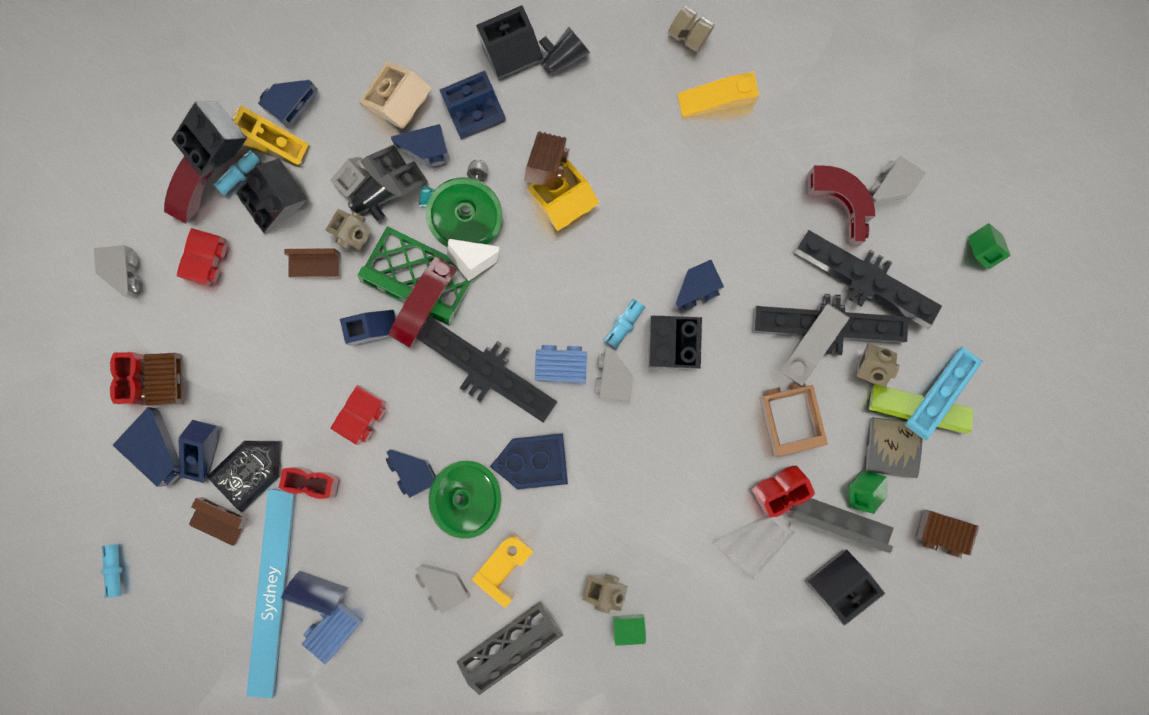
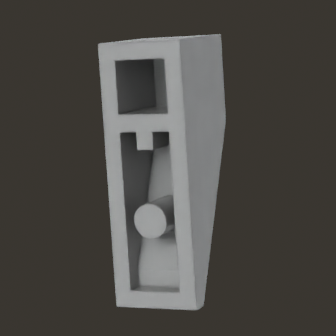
M828 303L781 372L803 386L850 317Z

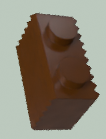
M537 132L526 166L524 181L554 188L556 181L562 180L565 166L561 164L562 162L567 163L570 148H566V137L562 138L555 134Z
M144 354V360L141 361V374L144 375L145 386L141 388V397L145 401V405H182L181 354Z
M924 509L916 539L923 541V547L937 551L938 546L948 549L946 554L962 559L963 554L971 556L980 526Z

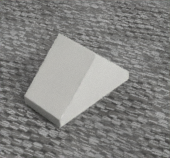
M453 239L448 241L447 256L468 281L497 262L498 246Z

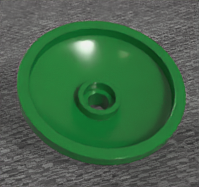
M467 177L453 178L439 185L431 194L426 207V221L432 235L446 247H448L449 239L487 245L496 237L500 230L502 207L495 192L485 183ZM468 206L470 211L464 212L461 207Z
M474 461L451 463L437 474L430 487L429 510L436 525L444 533L452 537L469 539L483 534L493 525L500 511L501 491L493 473L480 463ZM457 495L460 496V502L458 504L455 501Z

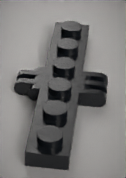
M808 230L795 252L797 255L850 284L848 289L852 292L848 300L853 302L858 294L861 296L857 303L860 307H862L866 300L871 301L874 298L927 329L933 325L942 307L939 303L886 274L892 261L887 260L884 266H881L880 263L884 257L880 254L875 262L871 259L875 252L871 249L863 261Z
M824 294L823 304L819 303L818 310L755 306L753 332L805 336L828 303L830 304L831 295ZM834 295V303L830 305L850 318L826 351L827 355H832L833 345H836V355L842 356L844 338L907 342L908 317L845 312V305H840L841 295Z
M431 317L417 337L418 340L469 373L460 389L465 391L469 384H472L473 387L468 393L471 397L474 396L478 389L481 390L476 399L480 403L492 388L543 423L557 404L556 400L505 367L509 362L505 357L510 349L505 347L501 354L497 353L502 345L499 341L495 343L492 349L487 347L482 352Z

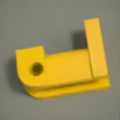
M511 536L506 538L472 578V581L506 608L513 597L501 588L500 585L517 565L521 567L534 549L519 537ZM510 546L516 547L517 553L511 554L508 548Z

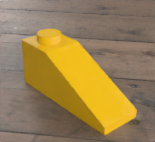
M753 71L728 76L679 92L677 96L682 118L753 105L759 97V92Z
M242 105L234 111L231 119L247 137L244 145L280 158L293 165L298 166L309 143Z

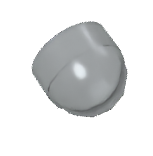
M473 160L470 162L467 176L479 181L485 180L488 173L487 164L483 160Z

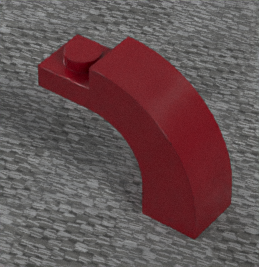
M184 156L169 183L165 196L164 212L186 224L200 210L202 192L213 171L205 176H200Z
M814 165L810 170V195L831 196L841 201L847 208L850 217V245L863 244L869 237V224L865 223V221H870L876 216L874 202L868 189L855 175L844 169L834 166Z
M435 257L417 281L388 335L411 348L457 269Z

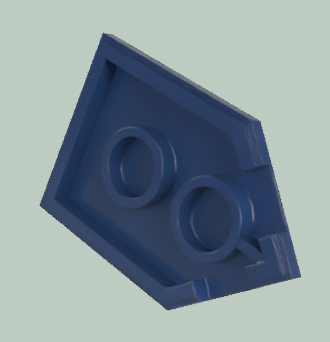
M563 433L514 438L494 460L490 468L516 489L568 484Z

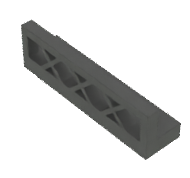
M813 498L789 509L787 517L891 554L893 546L888 544L894 527Z
M540 602L457 661V664L467 684L480 695L562 637L563 634ZM541 613L545 620L536 626H532V618ZM515 630H522L517 640L510 641L511 633ZM494 645H501L496 655L488 656L490 649ZM473 660H480L478 667L469 673L466 665Z

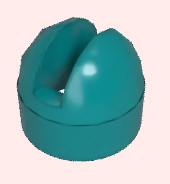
M421 186L419 206L427 207L428 200L434 191L433 188Z

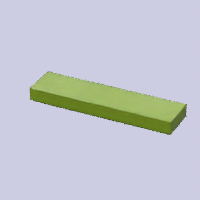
M874 384L871 389L869 410L909 419L925 396ZM953 404L937 427L969 434L972 431L974 409Z

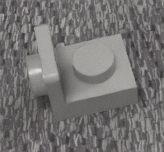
M355 157L347 159L330 180L346 198L352 197L371 176L360 162L364 158Z

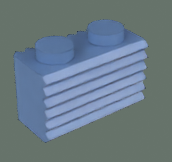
M542 345L541 350L536 349L535 381L586 383L587 351H582L581 346H567V351L557 350L555 345Z
M340 601L335 613L331 616L321 613L320 616L323 617L321 622L317 626L313 623L303 634L306 639L302 646L309 650L323 664L330 661L362 623V620Z

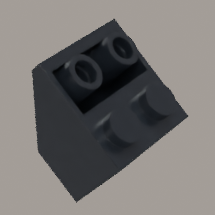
M523 5L476 25L480 40L498 79L544 59Z
M218 101L194 102L171 140L198 174L205 176L235 157L247 137Z
M280 158L256 165L236 192L241 203L246 207L263 234L297 213L307 200Z
M651 315L649 318L648 369H701L702 317Z
M847 549L806 580L836 620L844 626L886 594L872 575Z

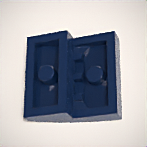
M485 70L439 89L460 139L506 120Z
M299 571L285 588L281 599L331 616L336 612L339 601L345 597L348 587Z

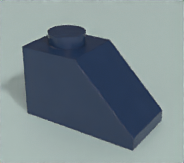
M310 80L277 83L263 91L258 104L264 111L288 128L318 89Z
M440 124L391 136L396 148L425 165L438 166L445 163L446 159H450Z
M192 419L178 437L179 474L182 478L204 483L217 446V426Z

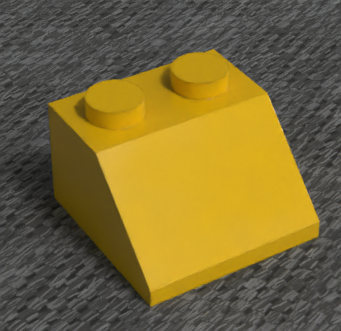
M567 160V163L561 164L565 166L561 181H556L554 188L534 183L527 186L528 191L557 231L570 225L572 221L599 204L589 182L569 160Z

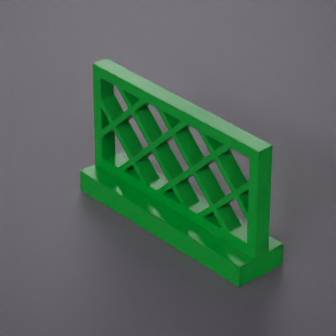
M387 226L365 266L361 267L358 278L361 283L405 303L413 290V287L409 285L414 284L415 286L420 278L414 277L412 266L426 263L428 268V261L437 257L447 264L454 266L457 270L459 269L447 255ZM389 235L398 238L401 247L387 251L385 242ZM418 248L422 251L424 258L410 262L406 250ZM403 251L407 263L392 267L389 255ZM387 258L390 268L382 271L372 268L376 259ZM409 268L412 279L405 282L398 281L394 272ZM452 278V285L444 290V292L454 290L456 299L452 307L443 303L441 298H439L429 316L450 326L454 314L473 278L469 281L466 279L464 282L457 284L454 283ZM462 287L460 292L458 293L457 288Z

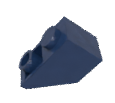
M712 259L688 269L674 304L675 310L682 308L683 312L696 307V301L702 298L709 301L720 296L719 291L724 288V285Z
M394 309L366 312L341 318L340 323L345 344L354 346L390 337L388 334L396 320Z
M390 449L386 452L388 455L386 462L392 472H397L400 478L397 484L403 495L408 494L410 498L431 487L436 474L428 460L395 449Z

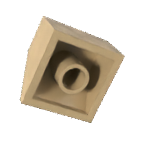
M386 62L359 103L389 123L404 129L413 119V114L420 104L426 100L431 87L412 70Z

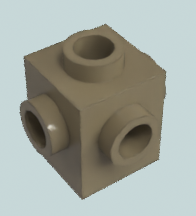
M337 209L325 231L337 238L335 242L347 250L350 246L360 250L362 245L367 242L372 228L364 223L366 219L356 212L349 214Z
M868 343L858 361L857 377L886 387L891 378L895 379L899 370V364H896L897 353Z
M604 574V578L589 575L582 600L595 605L594 609L600 612L609 613L610 609L621 611L628 586L619 583V578L610 574Z

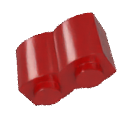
M191 228L178 266L177 277L211 287L212 283L216 282L219 277L220 268L217 267L219 259L223 258L226 254L227 244L225 243V238Z
M114 352L112 354L110 371L113 380L110 385V398L113 404H143L141 388L145 384L142 380L144 375L141 374V361L144 360L142 354L134 352Z
M357 385L330 429L355 445H359L361 442L366 443L373 432L370 429L375 420L379 421L386 411V408L383 407L386 401L364 387Z
M797 465L783 469L775 477L762 480L752 489L757 502L769 518L784 514L792 506L805 503L815 494L809 478Z
M290 467L282 469L279 488L291 494L305 493L313 498L325 499L336 496L339 478L328 472L313 473L303 467Z

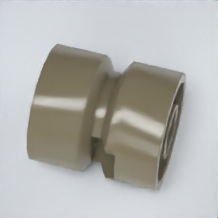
M684 5L672 22L668 34L678 41L684 39L686 46L698 52L711 34L715 24L704 17L697 18V12Z

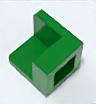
M990 223L968 236L975 258L988 269L1011 256L1004 236Z
M865 470L862 471L849 486L850 507L874 514L887 498V476L866 472Z
M643 614L613 616L615 646L646 643L645 617Z

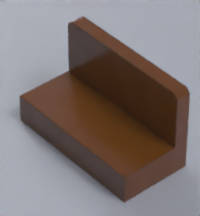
M284 249V254L288 256L289 278H341V253L337 249Z
M204 497L195 498L191 508L195 509L189 525L234 546L237 544L249 518Z

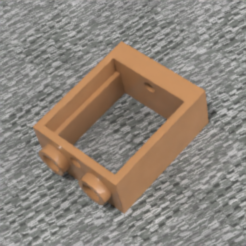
M795 383L790 385L791 390L781 392L780 387L766 390V396L759 397L774 457L828 445L813 385L806 386L804 383L801 386ZM804 393L814 437L780 444L769 401Z

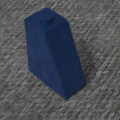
M147 407L112 446L156 487L170 486L179 477V457L160 411L157 408Z

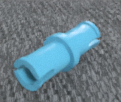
M249 149L234 165H229V170L219 180L214 182L213 185L225 196L240 180L243 182L246 179L245 175L260 163L261 160Z
M632 298L621 317L618 316L615 319L617 321L604 340L617 349L628 331L634 329L633 324L646 307Z
M119 544L101 546L103 557L101 575H104V598L122 596L120 573L123 571L122 567H119Z

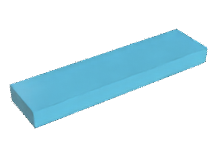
M964 347L959 348L905 426L925 441L928 440L983 361Z

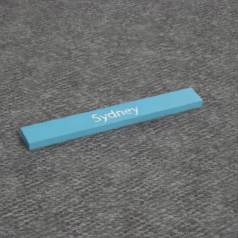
M268 489L246 694L249 697L272 699L275 693L284 600L281 599V596L286 587L295 494L287 493L283 490Z

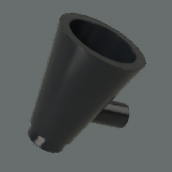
M570 27L566 29L555 45L547 36H544L539 41V44L548 53L540 65L549 75L560 71L590 53Z
M370 176L351 199V202L348 203V206L352 212L362 214L369 210L376 221L379 222L386 216L378 206L397 196L389 192Z

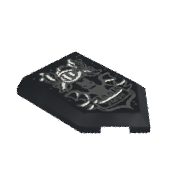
M243 441L207 475L214 486L241 513L280 477L279 455L281 441Z

